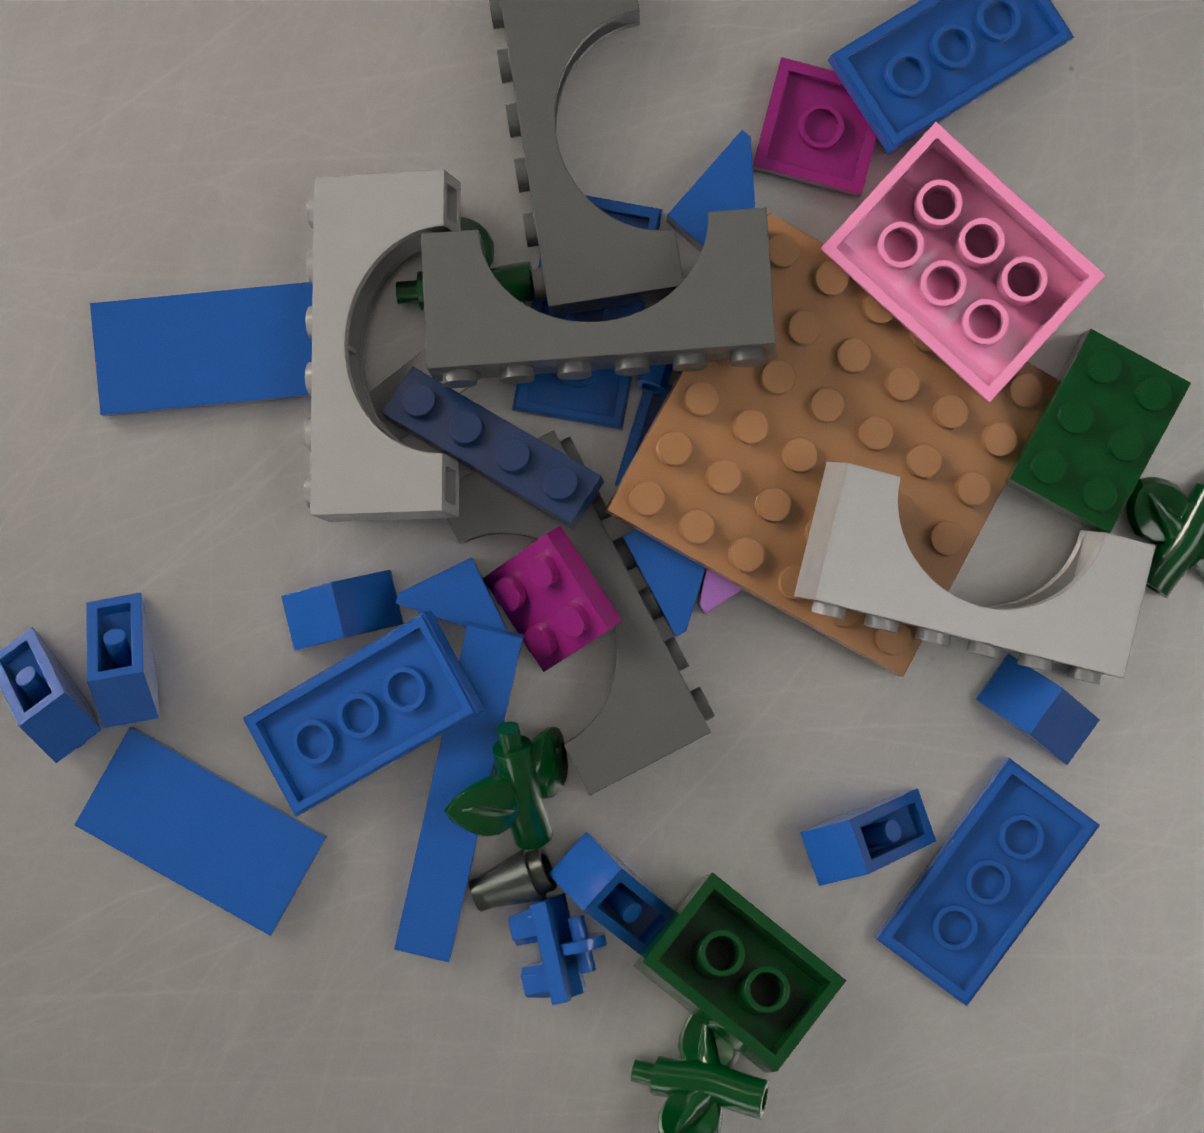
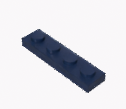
M413 366L381 412L387 421L445 455L458 460L462 465L573 530L604 484L602 476L455 390L444 387L443 383L435 382L432 377Z

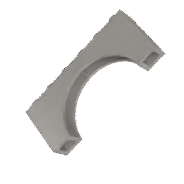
M444 169L314 177V195H310L307 200V218L310 227L313 229V250L308 252L306 258V271L309 282L313 284L312 306L307 308L305 318L307 334L312 340V362H308L305 369L306 389L309 395H311V418L306 420L304 428L306 447L311 452V474H307L304 480V498L307 506L310 508V515L328 522L459 518V461L443 453H429L412 449L389 430L375 409L369 394L364 372L363 347L366 325L376 297L391 274L405 260L421 250V234L460 231L461 182Z
M826 462L794 594L795 597L813 601L811 612L845 620L847 610L866 615L864 626L892 633L898 632L899 623L917 628L915 639L949 646L951 636L968 640L967 652L1000 659L1002 649L1019 653L1018 665L1047 672L1051 671L1053 662L1069 666L1067 677L1100 685L1102 675L1124 678L1155 545L1107 532L1080 530L1077 543L1069 559L1056 576L1034 593L1013 602L979 606L964 601L943 589L927 575L914 558L906 543L899 519L898 490L901 477L851 463Z

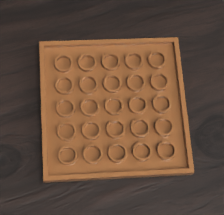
M769 213L767 214L777 357H765L764 364L754 367H734L731 365L730 360L709 361L707 362V368L702 370L680 371L609 501L605 512L892 674L903 677L923 641L915 639L916 627L899 623L897 633L871 628L863 625L865 614L847 610L845 620L811 612L813 601L794 596L826 462H846L901 477L898 490V510L906 543L914 558L927 575L949 592L1007 482L1005 479L1058 379L1026 362L992 401L988 403L820 250L824 245L822 242Z

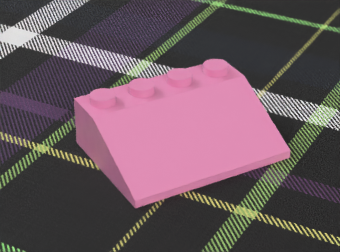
M937 122L932 125L820 248L828 258L988 403L992 401L1106 276Z

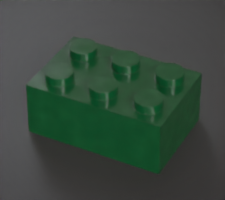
M1089 329L1079 336L1057 377L1058 381L1005 480L1007 481L1006 485L1079 525L1091 531L1110 533L1191 382L1099 332Z
M713 872L699 880L633 965L764 1073L777 1072L847 981Z

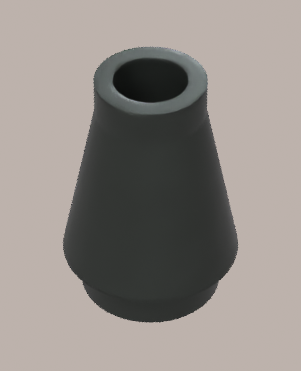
M541 847L531 851L523 848L483 875L469 880V889L476 907L480 912L495 907L545 900L546 893L557 889V883L548 874L553 867L545 851Z

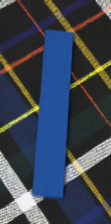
M472 622L467 624L459 662L485 711L442 735L394 950L445 962L450 961L479 835L466 831L449 820L444 809L466 787L493 774L495 761L492 748L499 741L496 729L505 722L523 643V634Z

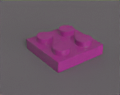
M781 57L756 150L753 169L860 197L877 137L835 71Z
M561 525L543 535L483 578L516 631L524 635L523 641L543 672L622 622L619 614Z

